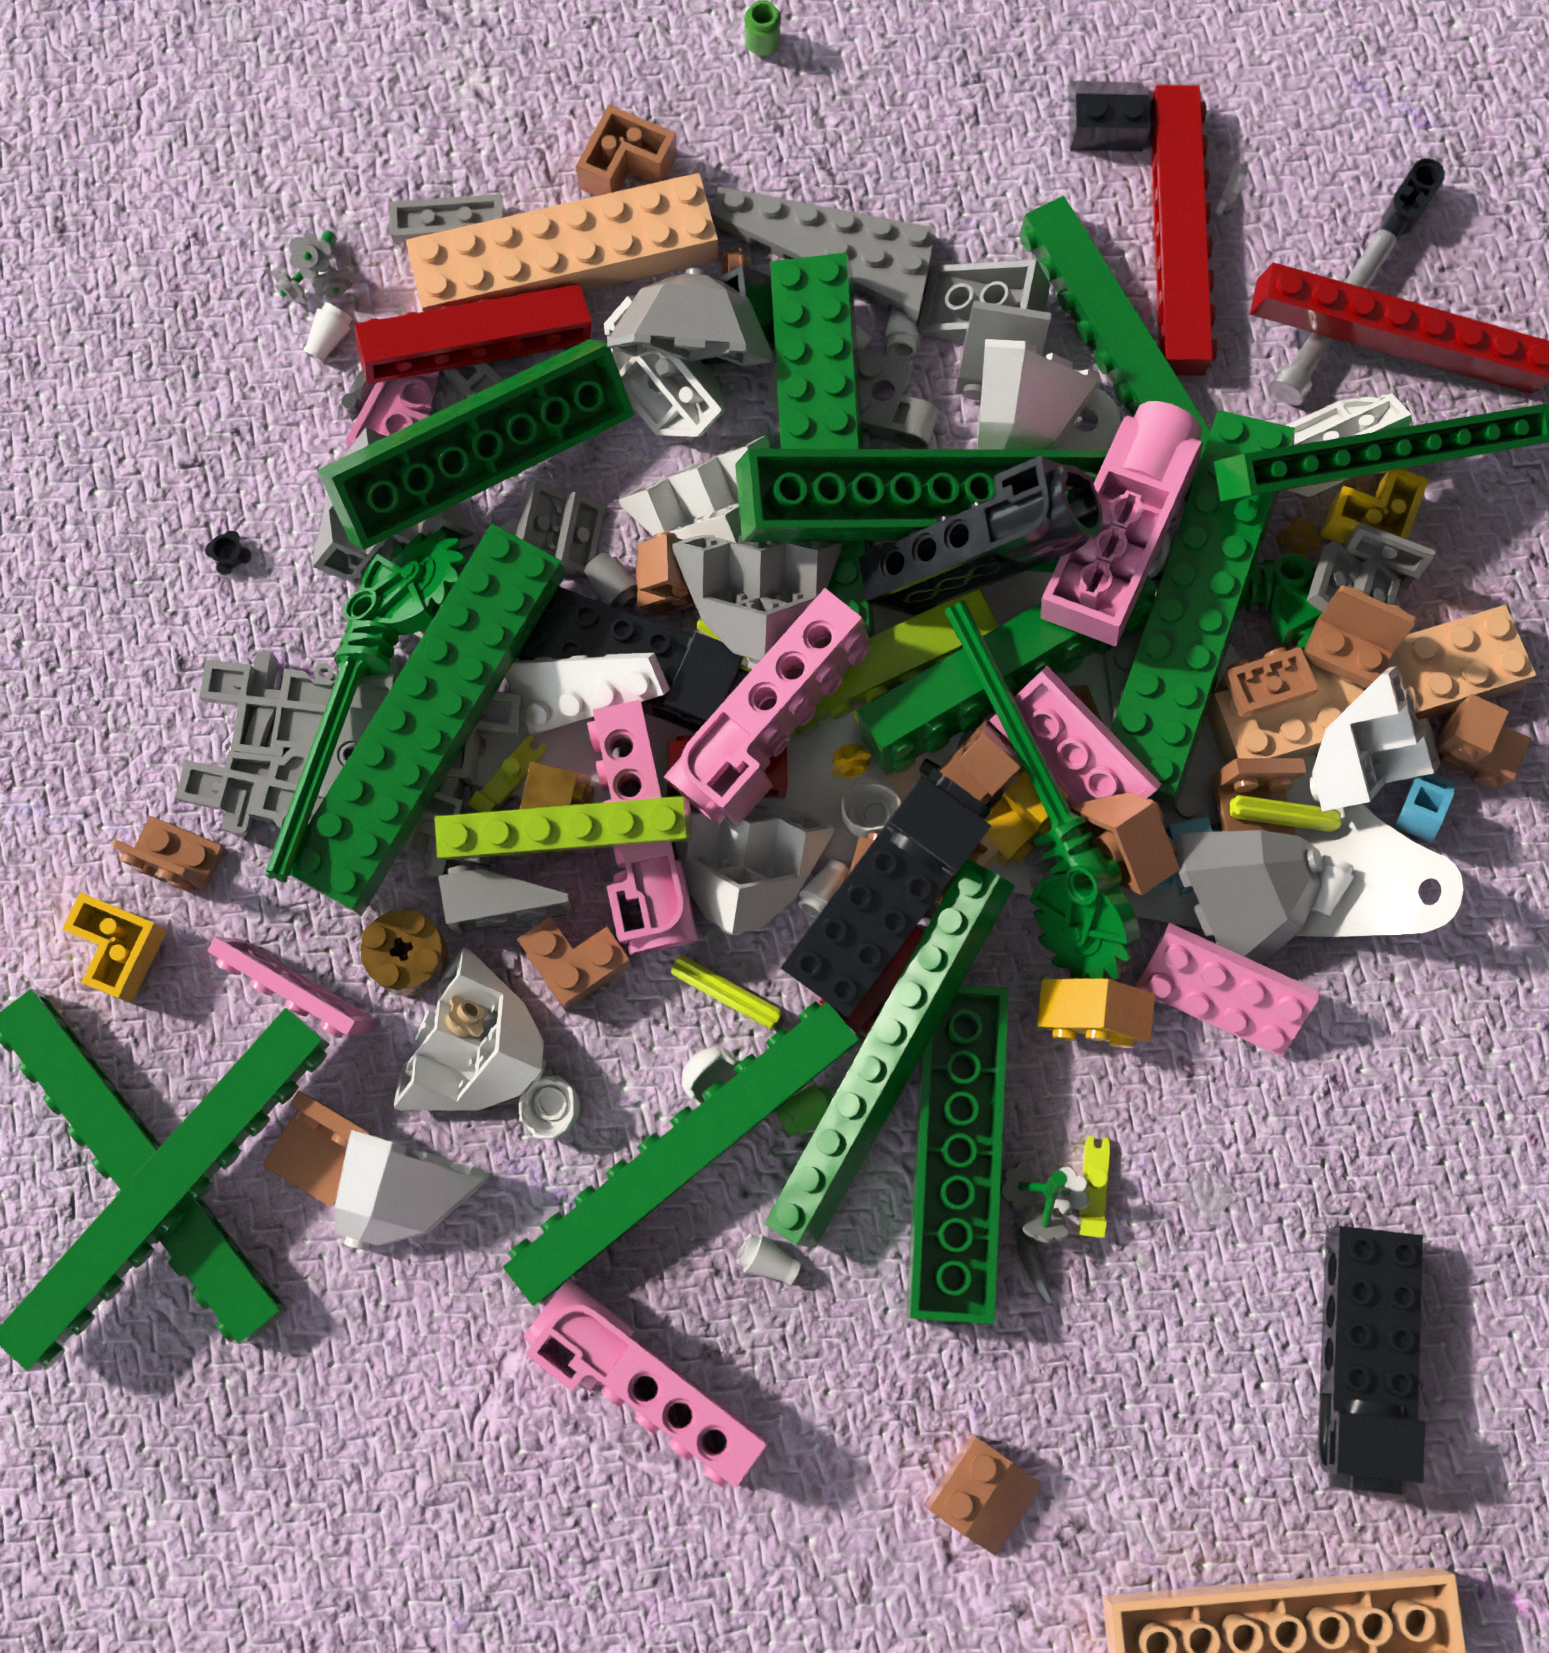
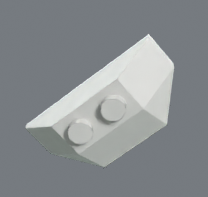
M628 296L604 323L607 339L632 303L633 297ZM610 348L632 407L655 435L701 437L725 411L719 382L701 360L689 362L664 352L634 357Z
M1391 393L1381 395L1380 398L1362 397L1340 400L1286 426L1295 428L1294 445L1407 427L1412 421V416ZM1348 479L1289 489L1287 491L1311 497Z

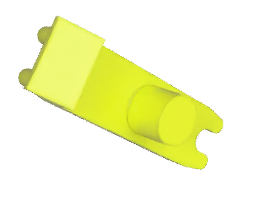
M530 735L512 755L503 761L501 768L481 791L474 793L468 805L479 813L498 811L527 777L530 762L538 763L546 752L545 744H541L537 749H532L531 747L535 743L534 736Z
M1093 1136L1086 1138L1084 1146L1082 1177H1085L1088 1181V1187L1085 1191L1089 1196V1203L1086 1208L1079 1210V1234L1083 1236L1105 1238L1107 1224L1105 1210L1110 1144L1107 1137L1101 1140L1100 1148L1094 1146Z

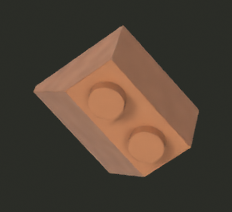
M1129 792L1076 803L1070 807L1071 812L1075 815H1084L1087 821L1084 827L1086 831H1092L1094 835L1092 839L1093 844L1099 845L1103 854L1109 855L1119 865L1122 873L1121 886L1139 895H1144L1180 870L1174 855L1176 847L1165 831L1162 823L1164 818L1163 812L1155 801Z
M971 1433L927 1500L925 1506L929 1511L965 1537L996 1556L1042 1483Z

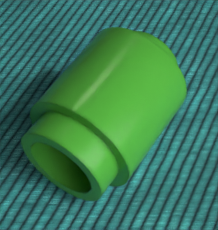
M765 0L753 3L746 11L744 17L745 45L750 52L756 55L765 56L772 54L778 49L781 41L780 12L774 4Z
M812 1081L779 1107L775 1113L789 1137L797 1133L802 1136L819 1125L834 1096L825 1083L818 1086L815 1081Z

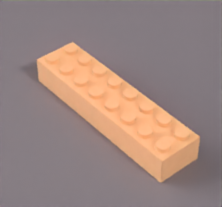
M700 173L405 240L423 312L440 309L447 305L458 306L475 303L487 298L498 299L514 296L521 292L532 293L549 290L560 285L571 286L580 284L583 293L718 261V238Z
M1506 605L1408 634L1393 652L1387 669L1397 666L1400 671L1403 688L1410 689L1419 705V712L1415 713L1418 720L1450 712L1471 694L1484 700H1489L1518 691L1536 676ZM1310 664L1309 667L1319 687L1315 695L1241 718L1228 689L1215 693L1212 696L1207 718L1226 765L1236 758H1302L1319 752L1326 728L1367 688L1314 664Z
M1439 1567L1102 1596L1108 1653H1466L1455 1574Z

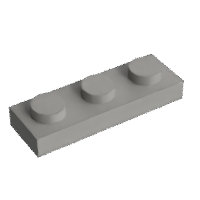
M501 194L389 202L390 230L393 243L406 242L405 240L504 217Z

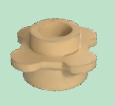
M453 996L449 1001L452 1008L445 1018L449 1030L463 1038H468L472 1035L476 1037L481 1036L484 1032L482 1021L487 1017L486 1011L471 1000H464L461 996Z

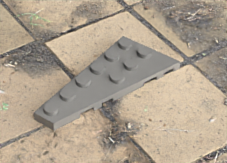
M718 186L711 211L715 227L747 242L759 241L771 247V253L781 258H784L786 255L795 259L847 252L853 270L854 291L860 289L875 296L876 303L886 308L892 304L906 311L905 317L916 322L918 321L936 228Z

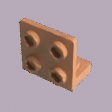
M1341 585L1317 619L1303 653L1307 662L1368 688L1387 669L1393 652L1414 627L1417 618L1406 613L1399 606L1388 605L1368 596L1363 590Z
M1301 646L1288 651L1285 647H1280L1266 653L1262 659L1250 662L1249 659H1242L1230 664L1218 682L1213 695L1229 689L1240 717L1244 718L1313 696L1318 692L1319 687Z
M1236 758L1211 775L1210 778L1222 831L1263 830L1296 836L1295 829L1291 826L1234 819L1230 816L1229 804L1231 799L1238 795L1288 802L1285 790L1293 786L1292 782L1307 773L1304 759Z
M149 816L135 847L114 839L111 845L112 848L122 854L119 860L130 865L132 869L152 878L157 872L156 876L168 881L169 885L190 893L192 887L204 892L206 891L226 849L220 844L152 816Z
M298 1090L289 1104L297 1110L263 1165L268 1170L326 1205L334 1206L351 1130L374 1137L377 1136Z

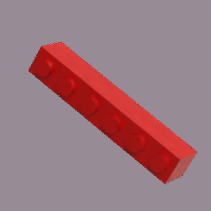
M577 284L571 286L560 285L549 290L532 293L521 292L514 296L498 299L487 298L475 303L458 306L447 305L440 309L419 313L408 312L402 316L391 318H374L354 324L356 347L368 385L574 347L590 339L592 321L581 286Z

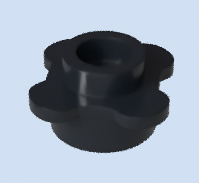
M227 531L225 534L216 536L205 547V554L209 558H213L217 564L216 570L221 575L231 574L234 567L241 563L247 564L252 557L250 550L244 548L240 543V535L236 531ZM227 550L232 551L230 556L225 555Z

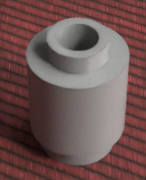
M604 552L586 565L584 573L588 576L587 583L604 604L624 611L637 601L636 581L617 557H611L608 552Z

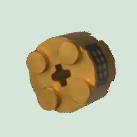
M406 909L388 911L376 918L362 933V943L360 946L362 964L368 975L389 992L402 996L422 994L437 984L440 980L439 977L444 972L445 966H447L449 957L445 939L439 929L418 911ZM407 945L412 950L407 952L408 959L403 961L397 955L401 953V947Z

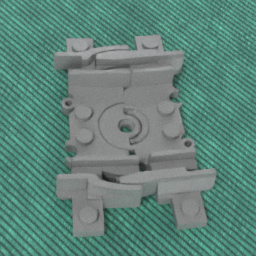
M259 651L255 656L254 667L249 664L205 660L199 699L207 703L238 706L231 751L228 752L224 768L185 760L175 799L179 802L226 811L222 823L223 829L241 839H247L252 819L268 822L270 825L278 826L281 829L337 679L335 670L329 664L321 663L317 665L314 670L315 679L310 678L303 670L284 668L280 690H274L278 659L271 651ZM325 672H329L327 677H322ZM393 673L384 679L360 678L309 822L345 765L346 751L355 748L397 678ZM496 692L466 741L465 752L463 750L460 751L442 781L439 793H435L402 848L404 853L425 856L429 837H433L436 840L435 816L463 814L465 803L461 798L465 785L476 786L479 733L518 737L523 701L521 694ZM436 843L428 876L431 879L439 880L438 876L444 874L448 860L437 858ZM493 856L453 860L491 868Z

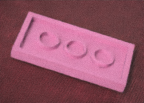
M1048 666L1014 696L1057 784L1069 795L1067 801L1072 806L1076 803L1129 792L1147 799L1160 787L1161 783ZM995 714L989 721L1009 740L997 714Z
M1168 923L1135 984V988L1154 993L1156 1000L1283 1057L1317 1004L1320 991L1171 923Z
M215 937L207 952L218 958L215 963L217 966L234 975H238L239 972L244 973L253 979L250 983L252 987L269 996H272L274 992L287 999L285 1003L287 1008L304 1017H307L309 1013L322 1020L320 1027L336 1037L342 1038L343 1034L350 1037L357 1034H368L376 1021L375 1018L243 939Z

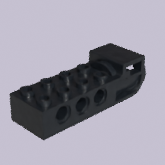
M1042 456L1035 457L995 475L996 495L992 500L975 502L969 506V510L957 515L940 517L937 519L936 524L925 529L908 531L905 533L904 538L895 542L878 544L874 547V551L860 556L865 602L910 615H917L1076 551L1085 545L1090 537L1097 535L1101 531L1103 524V510L1091 476L1077 467L1061 465ZM1072 489L1076 500L1068 503L1066 491Z
M560 586L517 656L519 661L533 660L537 657L569 659L572 656L587 655V658L605 657L607 654L655 653L670 690L664 695L642 701L643 713L695 733L698 732L752 671V669L747 668V657L734 654L719 640L698 632H694L691 637Z
M933 768L927 778L922 775L787 957L781 969L848 1018L953 875L958 872L992 826L986 820L993 811Z
M1347 1226L1326 1229L1318 1457L1321 1469L1329 1473L1328 1486L1405 1495L1406 1482L1421 1484L1424 1482L1425 1421L1418 1419L1423 1235Z

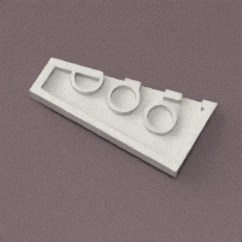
M655 653L607 654L605 657L587 658V655L572 656L569 659L537 657L533 660L519 661V658H516L505 676L511 692L522 695L521 714L530 735L593 717L594 709L637 700L642 702L664 695L670 690Z

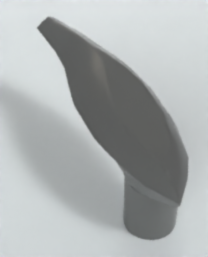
M363 369L352 384L350 392L345 394L341 400L352 422L360 414L374 388V383L367 385Z
M1017 1228L1016 1246L1023 1267L1037 1291L1047 1303H1050L1052 1298L1043 1271L1042 1258L1035 1246L1040 1241L1027 1236L1022 1228Z

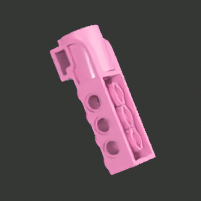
M1148 401L1139 406L1134 417L1125 416L1094 482L1103 510L1101 531L1097 535L1090 537L1085 545L1076 551L1060 557L1042 597L1041 619L1117 647L1176 510L1180 509L1200 463L1203 441L1200 440L1203 433L1202 427L1197 419L1186 410L1161 401Z
M824 588L690 739L683 750L681 758L666 773L664 779L680 795L688 798L697 810L717 826L724 818L729 820L734 826H738L773 787V784L764 772L771 763L769 758L772 755L776 757L783 752L790 741V734L798 725L802 727L812 719L817 710L815 706L825 695L831 696L840 687L843 681L842 675L851 665H859L867 656L870 649L868 646L871 642L862 617Z
M641 700L594 709L595 721L588 722L587 725L594 753L601 752L603 757L602 761L595 763L602 791L610 790L611 800L604 801V803L661 798ZM620 746H628L632 749V752L624 758H618L613 755L614 750ZM628 784H636L641 788L640 792L633 797H625L621 794L622 788ZM671 842L613 847L618 868L626 867L625 871L614 874V884L607 886L616 934L621 946H628L629 955L636 956L697 942L699 938L683 864L680 860L675 861ZM626 898L629 907L640 905L645 928L626 932L619 899Z
M569 1278L551 1298L524 1335V1340L532 1345L526 1352V1355L570 1390H574L582 1384L591 1391L598 1382L602 1383L604 1388L601 1390V1393L620 1408L625 1402L639 1412L635 1420L653 1434H656L658 1429H661L672 1438L669 1446L680 1456L690 1461L694 1455L706 1465L703 1473L722 1488L727 1483L736 1488L767 1446L766 1438L635 1337L633 1334L636 1330ZM553 1338L576 1354L568 1365L576 1373L545 1350ZM650 1376L654 1378L658 1385L656 1396L645 1398L639 1394L636 1388L639 1377ZM677 1402L687 1404L691 1408L692 1419L684 1424L675 1422L669 1413L670 1406ZM717 1429L723 1432L727 1439L726 1444L718 1450L708 1448L703 1441V1435L707 1431Z

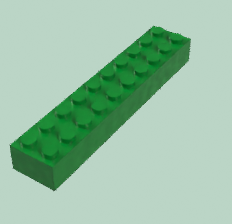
M847 252L770 261L781 449H864L853 270ZM838 541L842 542L841 553L827 590L862 617L870 638L875 635L873 604L865 602L859 560L860 556L870 552L869 541Z
M1217 411L1111 728V732L1161 783L1157 791L1147 799L1173 807L1177 806L1280 492L1220 502L1214 461L1246 453L1294 446V427L1226 411Z
M748 449L735 464L742 542L897 541L904 538L905 533L908 531L925 529L936 524L937 519L940 517L962 513L969 510V506L978 501L992 500L996 495L995 475L1038 456L1061 465L1077 467L1090 475L1094 484L1109 450ZM1073 490L1066 491L1068 503L1075 501L1076 498Z
M490 524L307 825L289 875L291 878L362 917L566 576L560 559L495 524Z

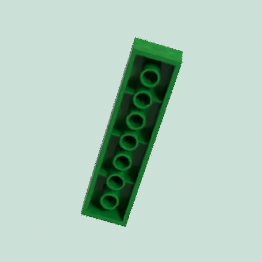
M589 339L332 462L317 471L349 542L366 550L635 416L611 349L607 347V343Z
M1149 575L1121 637L1127 633L1134 635L1142 631L1146 626L1157 587ZM1042 602L983 636L1013 697L1046 666L1056 675L1061 672L1068 674L1080 667L1084 662L1083 659L1095 652L1097 654L1105 653L1113 645L1041 619ZM962 648L858 709L857 715L861 738L887 776L894 771L901 773L909 769L916 762V758L928 751L935 753L949 743L950 738L956 734L976 729L982 724L983 718L994 713L995 710Z
M961 985L919 1060L906 1318L995 1324L1009 988Z

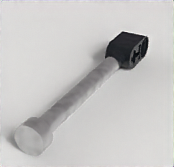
M1423 158L1413 165L1382 216L1383 224L1345 280V283L1367 289L1401 235L1407 234L1413 229L1444 181L1445 171L1438 161L1431 158ZM1405 202L1411 206L1409 211L1402 208ZM1311 333L1291 365L1282 366L1276 372L1269 383V389L1272 394L1286 404L1300 405L1312 388V382L1309 377L1334 338Z

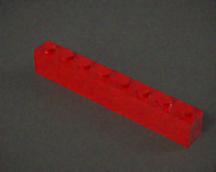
M1155 85L1150 100V150L1158 347L1175 375L1204 376L1210 363L1216 361L1218 349L1217 340L1211 339V327L1215 324L1216 307L1215 304H1210L1209 292H1212L1214 287L1213 269H1208V258L1212 254L1213 239L1212 235H1207L1206 224H1209L1211 217L1210 201H1205V190L1209 186L1210 173L1209 168L1203 165V157L1206 156L1208 149L1207 134H1202V124H1204L1206 118V101L1200 99V85Z
M1275 262L1256 281L1250 315L1529 394H1532L1549 382V340Z

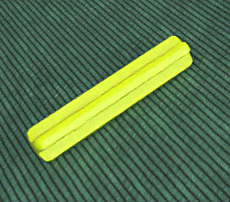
M1242 795L1232 798L1229 804L1230 816L1234 819L1333 832L1341 826V813L1336 809L1322 811L1321 807Z
M680 955L671 968L673 976L768 1029H773L781 1017L782 1011L779 1008L684 955Z

